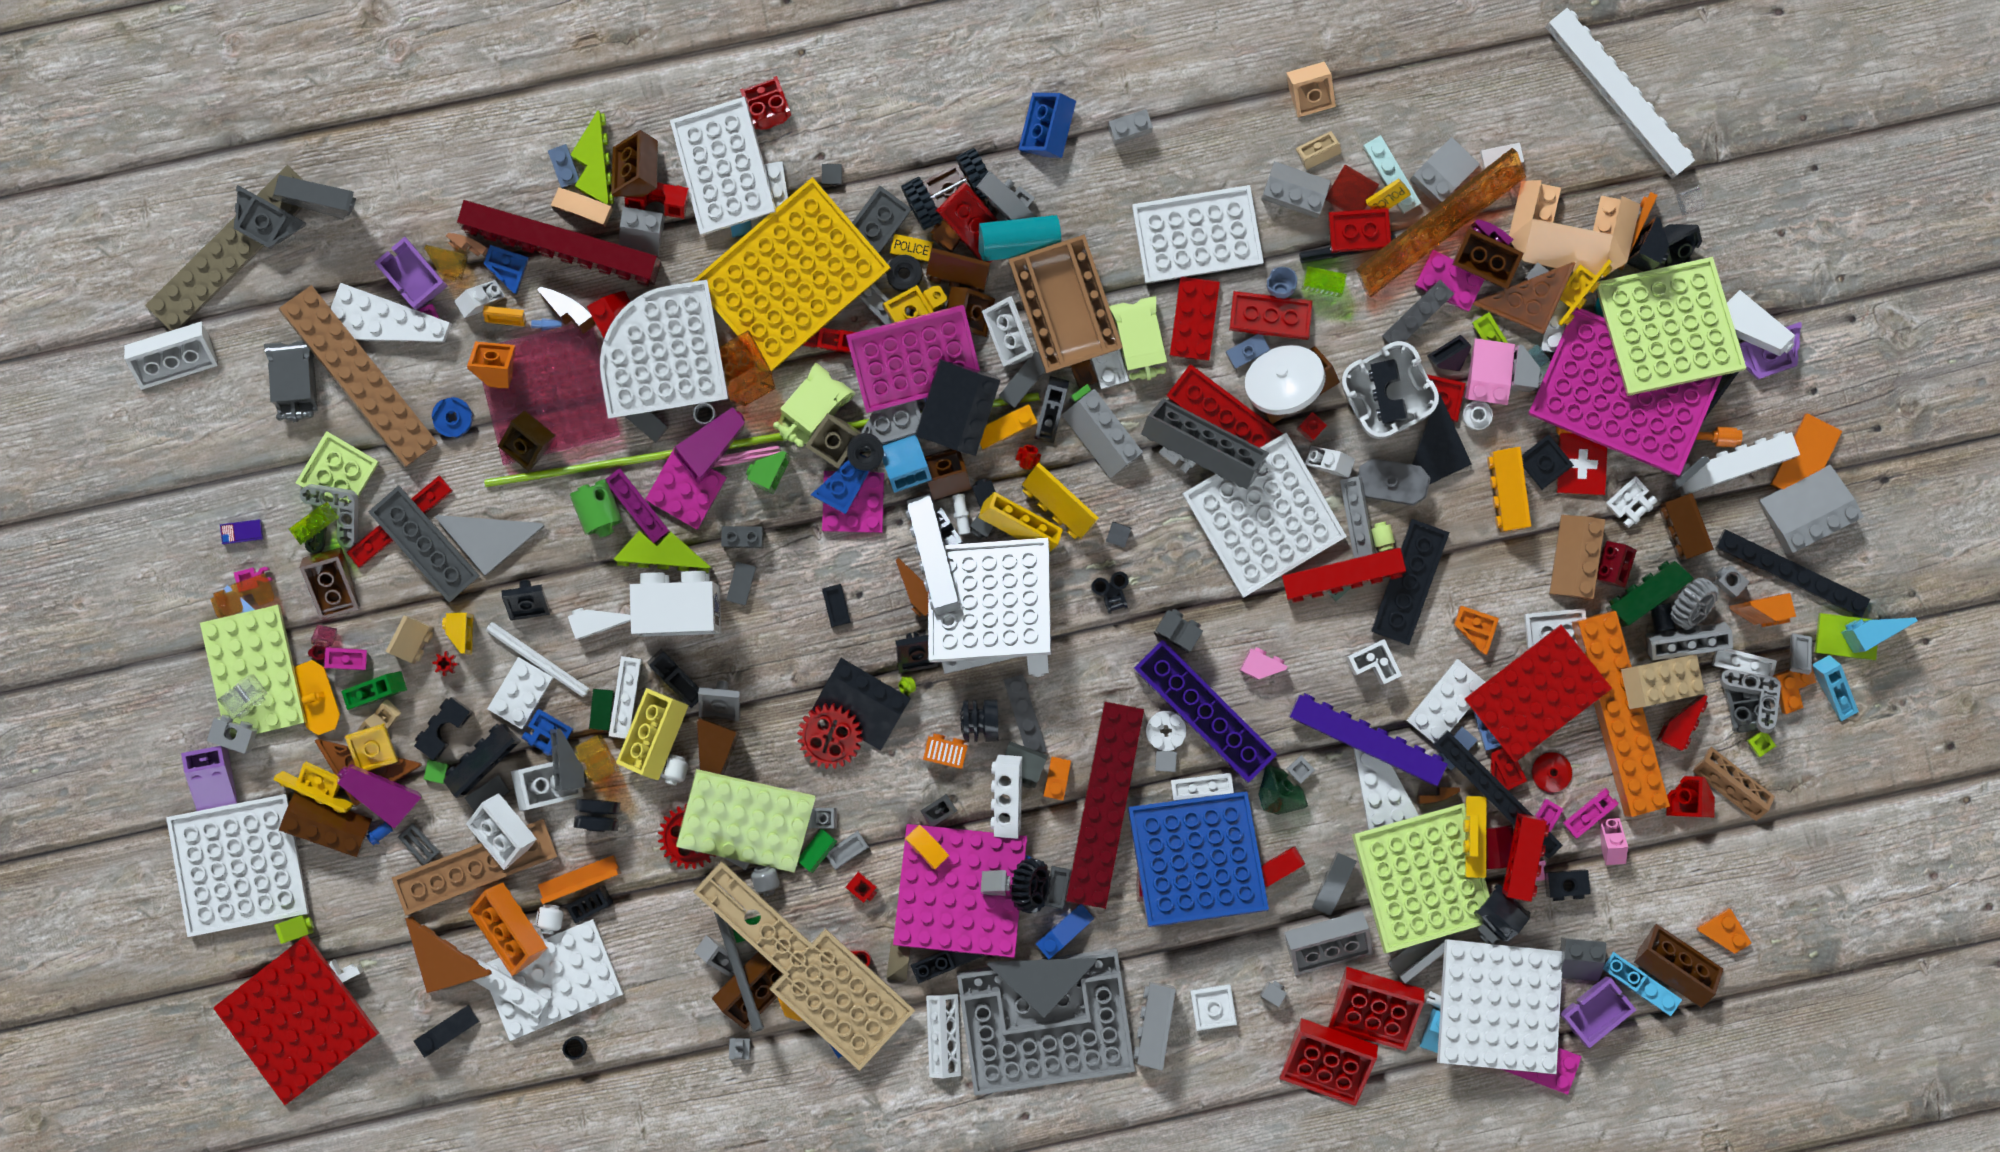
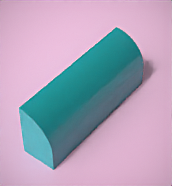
M1057 215L979 223V253L983 261L1014 258L1061 242V228Z

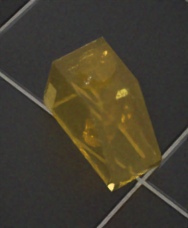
M425 245L424 249L445 280L456 282V279H463L468 259L465 254Z

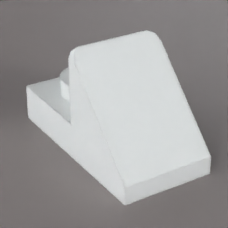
M335 959L329 964L342 983L364 972L361 964L356 967L354 964L343 968L344 973L341 972Z

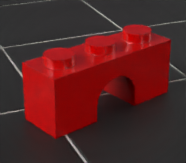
M657 182V188L644 197H624L625 207L646 210L649 203L657 201L664 204L665 216L684 219L689 202V188Z

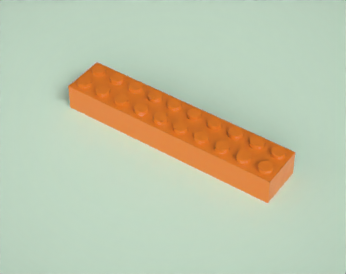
M1609 611L1571 622L1578 646L1613 688L1594 702V707L1624 816L1635 817L1670 807L1643 707L1629 709L1621 669L1632 666L1617 612Z

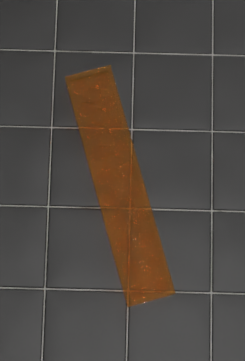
M1511 148L1482 172L1355 270L1366 294L1370 298L1526 178L1518 152Z

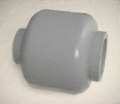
M760 865L754 868V872L751 874L754 890L757 893H763L764 896L774 894L775 889L780 885L776 869L771 868L770 865L767 867Z

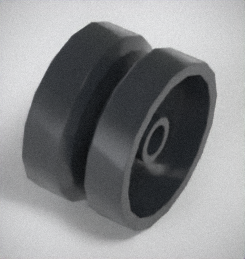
M576 799L575 809L579 812H586L587 816L577 815L574 817L573 827L596 832L618 831L619 820L607 817V814L620 813L621 802Z

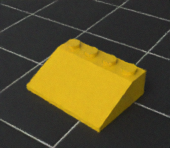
M1040 463L1035 466L1022 483L1024 488L1022 492L1030 499L1034 497L1038 501V507L1044 512L1048 510L1054 515L1052 519L1059 526L1063 524L1067 527L1068 530L1066 532L1073 539L1078 538L1081 540L1097 523L1099 517Z

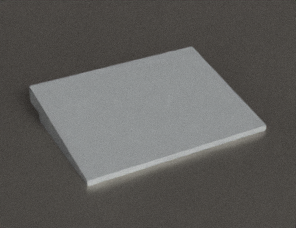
M1117 948L1052 957L1050 959H1039H1097L1094 965L1045 1018L990 967L957 972L974 1095L1135 1072Z

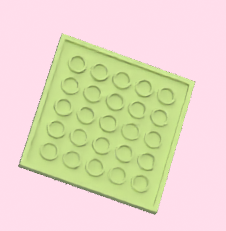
M1713 257L1598 282L1600 285L1596 291L1627 396L1744 371L1746 369Z
M1464 803L1352 834L1384 953L1393 952L1483 924L1474 912L1483 905L1490 895L1485 878L1465 877V853L1463 852L1465 832L1463 831V821L1466 816V807Z

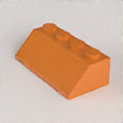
M1790 593L1729 606L1730 610L1754 625L1761 624V627L1789 623L1790 618L1796 617Z
M504 883L485 890L468 910L512 976L537 960L547 949L543 939L540 938L532 923L525 916Z

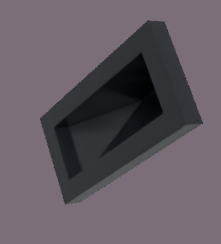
M1459 335L1428 354L1427 357L1437 368L1460 371L1470 352L1471 344L1462 335Z

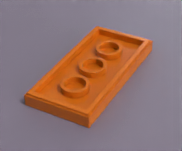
M1808 413L1804 414L1794 435L1800 455L1781 462L1770 485L1778 489H1785L1825 468L1842 430Z

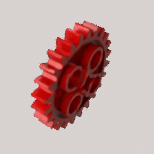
M825 703L823 710L816 706V713L810 710L808 712L810 717L806 715L803 717L806 723L801 722L799 724V727L803 730L797 732L798 735L802 736L798 739V743L804 744L800 750L807 751L804 757H812L810 763L817 760V767H820L822 763H825L826 769H828L830 764L836 769L838 763L843 767L845 760L850 763L852 761L851 756H857L858 753L854 749L860 750L861 745L857 743L863 741V738L858 736L863 730L857 729L861 723H854L853 720L856 715L850 717V709L843 712L842 705L839 709H836L835 703L830 708ZM820 719H826L829 722V727H822ZM834 720H837V725L832 734L833 738L828 744L827 751L823 752L828 739V733L832 729ZM838 727H845L848 730V734H840ZM817 737L821 739L822 745H815L813 743V738ZM838 745L841 752H833L831 746Z
M685 804L684 810L677 806L678 813L671 810V818L664 816L667 823L660 824L664 831L658 832L659 835L663 836L658 842L664 843L660 850L667 851L664 857H672L670 863H673L675 860L678 861V868L684 863L687 870L690 864H692L693 869L697 868V863L704 867V860L711 863L710 856H717L702 852L695 853L693 850H690L689 855L685 856L681 854L680 848L676 847L678 837L673 835L672 830L676 825L681 827L687 806Z

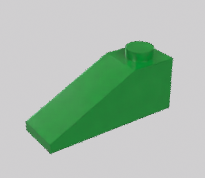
M402 671L379 676L341 692L346 708L350 710L407 691Z

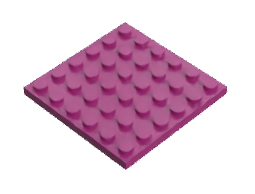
M907 824L905 837L918 825ZM921 825L949 856L936 869H932L924 858L917 854L905 840L893 946L1015 958L1020 911L1017 910V907H1014V902L1012 901V894H1010L1012 886H1010V891H1006V896L981 894L982 871L1006 870L1012 884V877H1014V870L1017 869V864H1020L1021 860H1025L1027 836L1019 835L1018 839L994 837L992 832Z

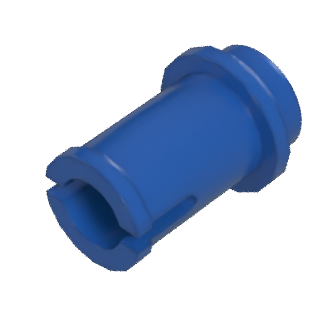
M384 821L375 830L369 831L366 837L374 846L376 843L380 844L379 841L390 832H393V829Z

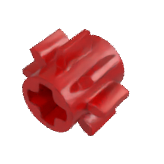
M1025 445L1024 448L1019 447L1015 460L1019 461L1021 468L1030 470L1039 463L1041 454L1038 453V449L1035 446Z
M448 651L444 652V656L436 654L438 659L432 662V664L437 666L435 672L443 671V676H447L448 671L454 674V667L459 666L454 661L456 655L448 657ZM442 662H450V665L442 666Z

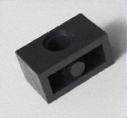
M1588 870L1545 872L1546 897L1552 898L1553 901H1563L1566 896H1573V899H1584L1585 895L1591 894ZM1566 880H1570L1572 883L1569 891H1565L1563 888Z

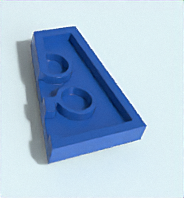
M848 459L811 496L847 514L870 470H859Z

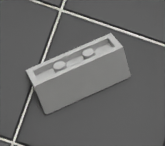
M1443 936L1409 946L1390 960L1388 964L1400 980L1406 984L1444 953V942L1448 939Z

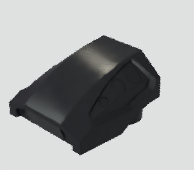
M1496 884L1495 890L1478 910H1475L1474 914L1504 942L1519 934L1530 920L1531 912L1525 910L1516 899L1506 897L1502 893L1503 887L1500 884Z

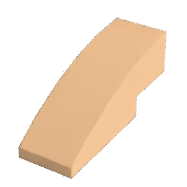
M558 188L551 204L554 208L606 227L613 208L607 204L563 188Z

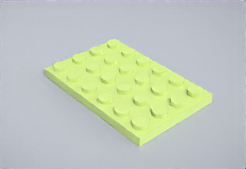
M280 605L200 623L221 716H231L234 718L233 722L239 724L241 721L253 724V728L258 729L257 734L307 723ZM231 728L230 735L235 738L237 731Z
M696 769L676 847L766 867L770 865L771 868L795 873L815 802V796Z

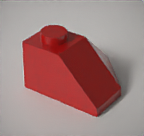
M1684 776L1680 784L1667 794L1670 807H1666V816L1710 818L1715 816V796L1705 777Z

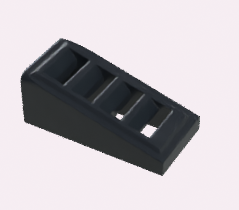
M602 886L566 905L576 924L613 904V900L606 887ZM590 897L593 898L597 908L594 907ZM583 901H585L587 907L589 908V912L586 910ZM578 904V906H579V908H580V910H581V912H582V914H583L582 916H580V914H579V912L577 911L575 905Z

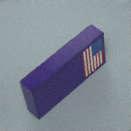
M260 519L220 524L223 545L264 540L262 520Z

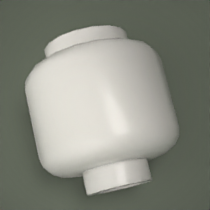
M669 755L660 776L665 779L666 784L676 786L677 782L685 781L688 763L685 762L683 757Z
M544 904L543 907L538 908L535 925L541 928V933L553 934V931L561 929L563 911L559 909L560 906Z

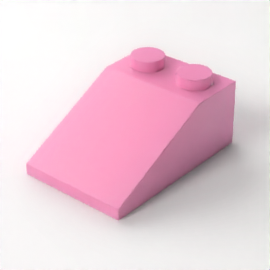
M1474 339L1465 392L1466 399L1508 405L1515 344Z

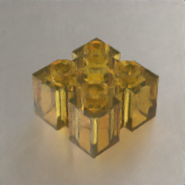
M596 735L575 746L577 749L575 755L580 763H585L587 769L584 772L589 781L592 780L594 783L601 782L621 771L602 735Z

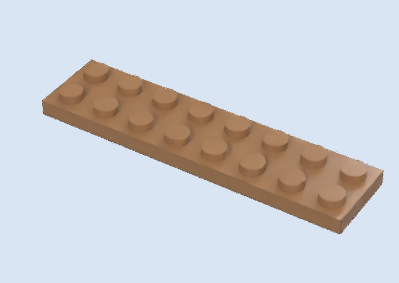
M545 819L526 825L537 840L527 852L505 870L501 868L483 844L479 843L392 877L405 916L558 857Z

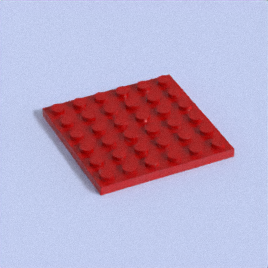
M308 935L301 938L213 1007L284 1105L290 1103L379 1034V1031Z

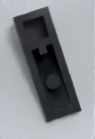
M1050 376L1034 439L1054 444L1069 385L1068 380Z
M467 1005L413 1042L425 1058L480 1021L470 1005Z

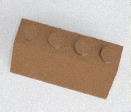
M1561 515L1549 594L1584 600L1594 599L1605 519Z

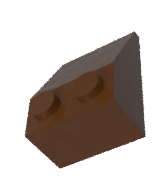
M341 547L302 559L299 568L320 620L359 610L351 573Z

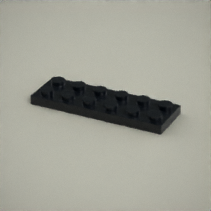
M1415 519L1410 520L1401 545L1406 573H1403V577L1391 580V577L1389 578L1370 632L1408 646L1410 645L1450 532Z

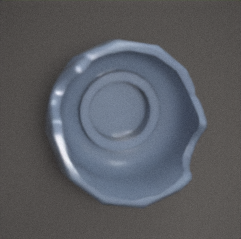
M1288 267L1274 268L1269 278H1267L1266 287L1268 292L1274 297L1287 298L1295 292L1298 278L1295 271Z

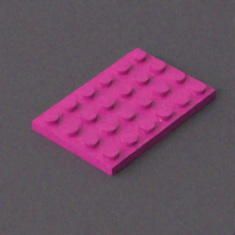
M964 305L846 335L866 413L926 398L939 359L980 371Z

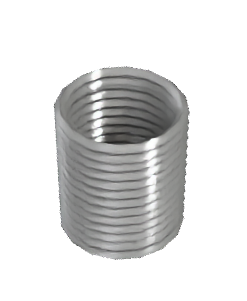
M701 403L695 407L693 416L697 423L704 427L717 418V412L710 404ZM703 408H710L713 411L712 419L706 423L700 422L698 420L699 411Z

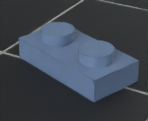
M567 144L548 150L561 188L564 189L575 185L579 176Z

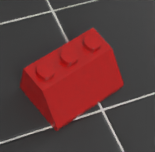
M625 291L602 297L586 306L603 338H605L615 317L631 302Z

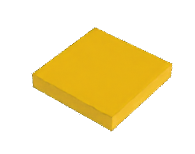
M385 723L345 736L355 766L370 771L398 762Z

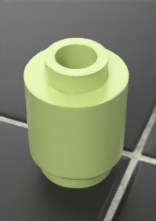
M1386 521L1374 524L1375 528L1371 529L1378 551L1394 549L1393 543H1395L1391 524L1386 525Z

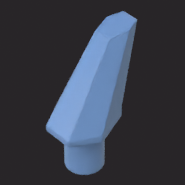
M542 318V320H531V328H541V331L558 328L562 325V321L545 318Z

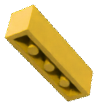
M996 492L992 493L983 502L978 517L1019 540L1048 538L1049 552L1059 544L1063 531L1059 526Z

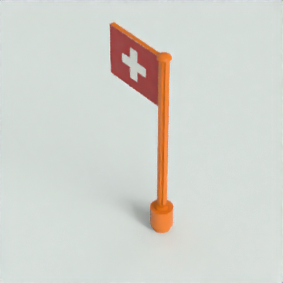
M1556 426V433L1559 435V447L1574 465L1557 479L1556 493L1605 495L1608 448ZM1716 427L1715 431L1698 432L1695 440H1709L1715 444V447L1735 448L1736 446H1741L1743 435L1742 430H1737V428Z

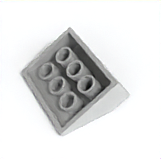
M1830 464L1797 483L1759 500L1785 554L1794 553L1864 517L1856 500Z

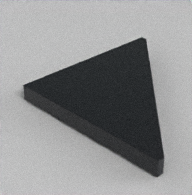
M1439 394L1437 407L1427 419L1426 427L1411 464L1421 466L1430 477L1429 485L1472 465L1443 399Z

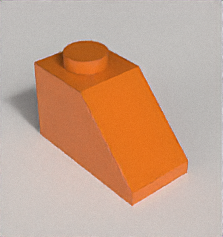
M1051 757L1043 793L1044 797L1064 800L1071 764L1070 760Z

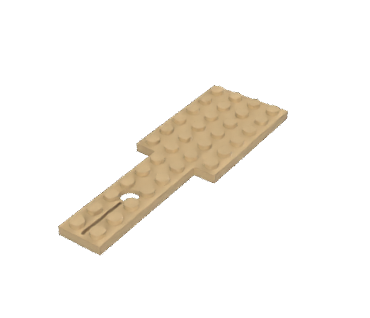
M722 861L693 891L783 973L770 987V990L859 1071L915 1012L912 1006L826 928L811 943ZM757 910L761 915L759 923L756 925L746 923L744 917L747 911Z

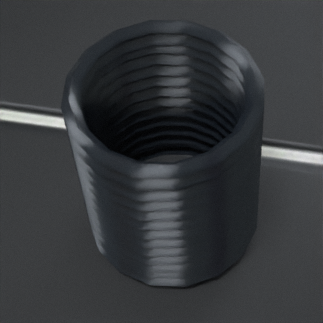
M1672 603L1657 605L1650 611L1654 632L1676 629V624L1671 616Z
M580 1036L567 1039L563 1044V1054L570 1060L581 1058L587 1051L586 1041ZM570 1040H578L582 1044L583 1050L580 1056H572L568 1052L567 1044Z

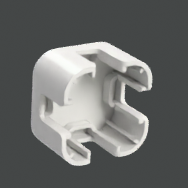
M1403 341L1392 342L1382 347L1381 351L1372 356L1353 362L1344 371L1342 377L1343 392L1362 429L1372 438H1389L1426 419L1437 407L1439 400L1437 388L1421 365L1422 360L1417 350L1409 343ZM1395 359L1401 381L1393 382L1388 386L1387 396L1391 400L1402 398L1405 400L1409 420L1384 425L1377 417L1376 410L1380 408L1378 401H1374L1372 390L1375 389L1374 381H1370L1368 370H1371L1370 364Z

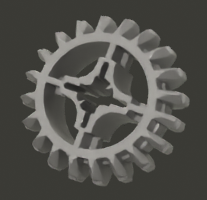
M1700 577L1692 580L1691 584H1687V587L1682 589L1681 594L1674 601L1675 605L1672 607L1671 612L1672 620L1686 630L1696 628L1699 623L1701 624L1708 614L1711 613L1712 608L1715 607V602L1718 600L1719 592L1715 584L1708 579Z

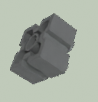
M1175 609L1172 611L1167 610L1154 633L1187 653L1191 652L1203 632L1200 629L1201 625L1192 619L1189 622L1182 619L1184 615Z

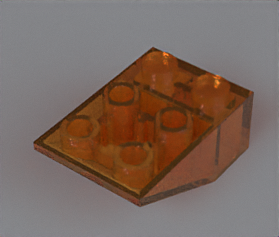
M750 331L744 332L719 347L730 401L746 406L776 389L772 372Z

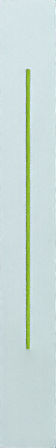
M1039 393L1026 394L1020 403L1040 400ZM998 398L994 400L992 407L1005 406L1008 404L1004 402L1002 399ZM869 419L847 423L859 429L864 428ZM780 433L734 440L728 449L783 441L784 439ZM673 450L484 479L485 487L668 459Z

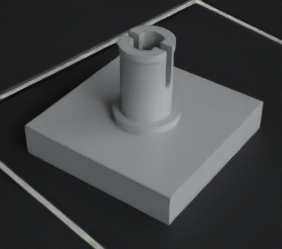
M718 681L716 689L699 687V717L739 721L740 691L728 690L729 684L726 681Z

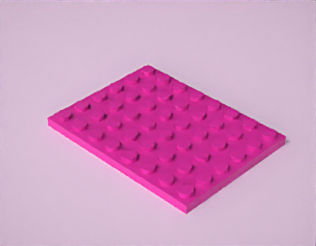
M1576 308L1572 313L1575 317L1565 327L1528 415L1679 477L1722 375L1627 396L1605 318L1582 308Z

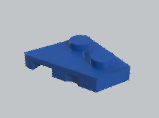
M490 245L484 265L517 295L529 258Z

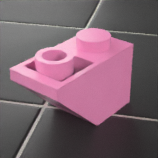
M1256 647L1255 650L1249 649L1239 671L1258 680L1284 671L1288 666L1284 665V660L1276 656L1272 659L1266 656V651Z
M1620 818L1600 819L1601 850L1605 864H1626L1628 844Z

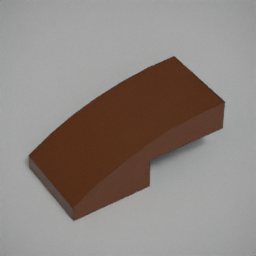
M1437 787V795H1417V803L1442 801L1460 792V787Z

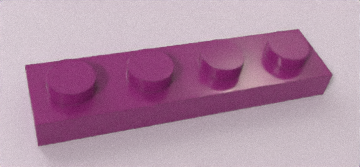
M620 468L606 478L610 489L654 544L670 532Z

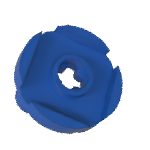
M450 397L443 399L435 405L432 411L434 427L440 434L446 437L459 438L470 429L473 422V412L469 405L459 398ZM456 412L457 420L449 423L448 414Z

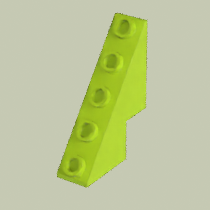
M597 110L570 156L573 160L586 167L575 184L577 190L594 200L611 206V204H614V196L611 195L609 190V184H612L611 172L607 170V165H610L609 152L606 153L605 145H608V136L603 130V126L606 125L605 113L601 114Z
M638 531L614 558L617 561V566L629 567V563H634L639 568H649V565H657V569L669 570V566L677 567V571H689V568H697V571L709 573V570L712 569L711 566L671 531L658 546L641 531Z

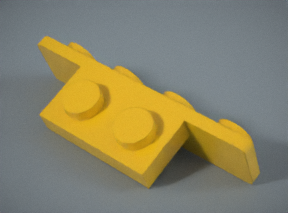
M1608 259L1597 275H1594L1580 264L1569 277L1560 300L1569 306L1570 309L1559 321L1558 324L1561 327L1564 324L1568 325L1575 317L1572 314L1575 309H1581L1587 302L1585 298L1589 292L1594 293L1600 285L1598 280L1602 275L1606 277L1613 269L1610 266L1612 264L1610 259Z
M307 761L303 763L298 778L284 771L274 776L273 780L282 787L296 790L302 796H309L319 804H326L332 807L336 812L345 813L353 807V803L336 796L340 786L337 784L339 777Z
M1467 796L1466 816L1463 821V831L1465 832V840L1463 841L1465 877L1485 878L1486 797Z

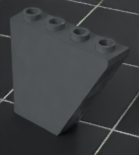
M282 175L278 176L272 199L342 220H344L346 215L349 216L356 202V198L353 197V191Z

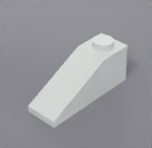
M579 608L572 611V615L568 616L575 639L580 640L630 622L631 615Z

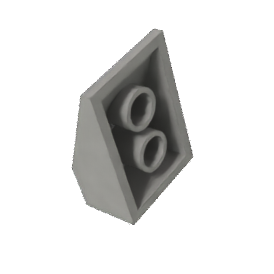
M1451 137L1423 164L1410 180L1439 207L1480 164Z

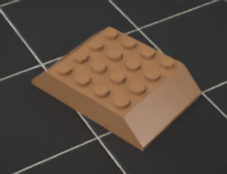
M1085 234L1008 259L1014 282L1046 374L1123 349Z

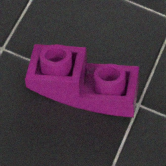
M1477 219L1471 225L1474 228L1473 230L1486 236L1491 234L1493 236L1492 239L1505 245H1509L1514 240L1502 229L1489 222Z

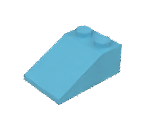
M1916 618L1868 621L1860 619L1845 626L1846 630L1841 633L1853 653L1864 652L1918 620Z

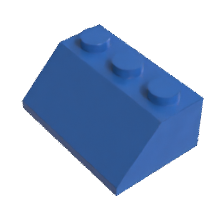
M1032 93L1018 150L1047 158H1062L1076 100L1062 93Z

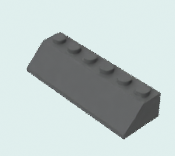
M1164 398L1147 416L1141 435L1147 437L1150 441H1154L1166 449L1180 454L1183 458L1191 460L1202 468L1208 469L1245 489H1248L1253 483L1269 455V452Z

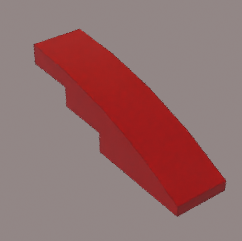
M821 328L802 346L850 353L846 335L856 332Z

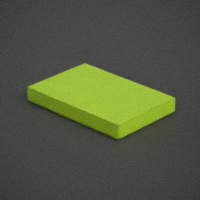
M1819 613L1814 653L1876 660L1878 644L1867 651L1853 653L1841 633L1846 630L1845 626L1852 621L1860 619L1868 621L1873 619Z

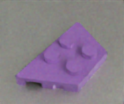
M1801 322L1786 327L1795 335V345L1788 353L1784 352L1781 356L1747 341L1740 343L1746 370L1759 380L1796 367L1798 365Z

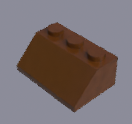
M642 130L637 131L613 147L611 195L644 197L657 188L658 141Z
M1469 228L1461 240L1452 265L1507 290L1524 253Z
M932 248L926 278H930L929 281L936 284H941L942 281L949 283V287H965L977 292H985L990 272V263Z
M1693 493L1660 504V514L1663 520L1667 521L1668 535L1671 539L1673 538L1676 545L1674 546L1675 553L1678 558H1681V561L1714 550Z

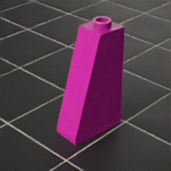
M733 407L675 446L674 455L697 484L703 481L744 428L745 419L739 411L736 412Z
M352 764L348 768L344 766L337 774L339 777L337 784L394 829L421 799V794L418 791Z

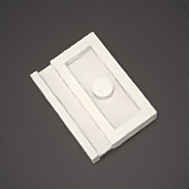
M1120 350L1092 358L1101 390L1129 382Z

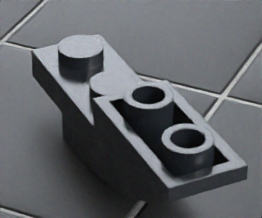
M940 951L910 966L919 984L985 955Z

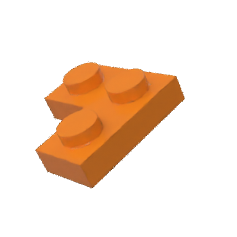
M1813 667L1809 675L1789 670L1773 675L1781 683L1779 703L1782 713L1788 714L1804 708L1799 689L1816 683Z

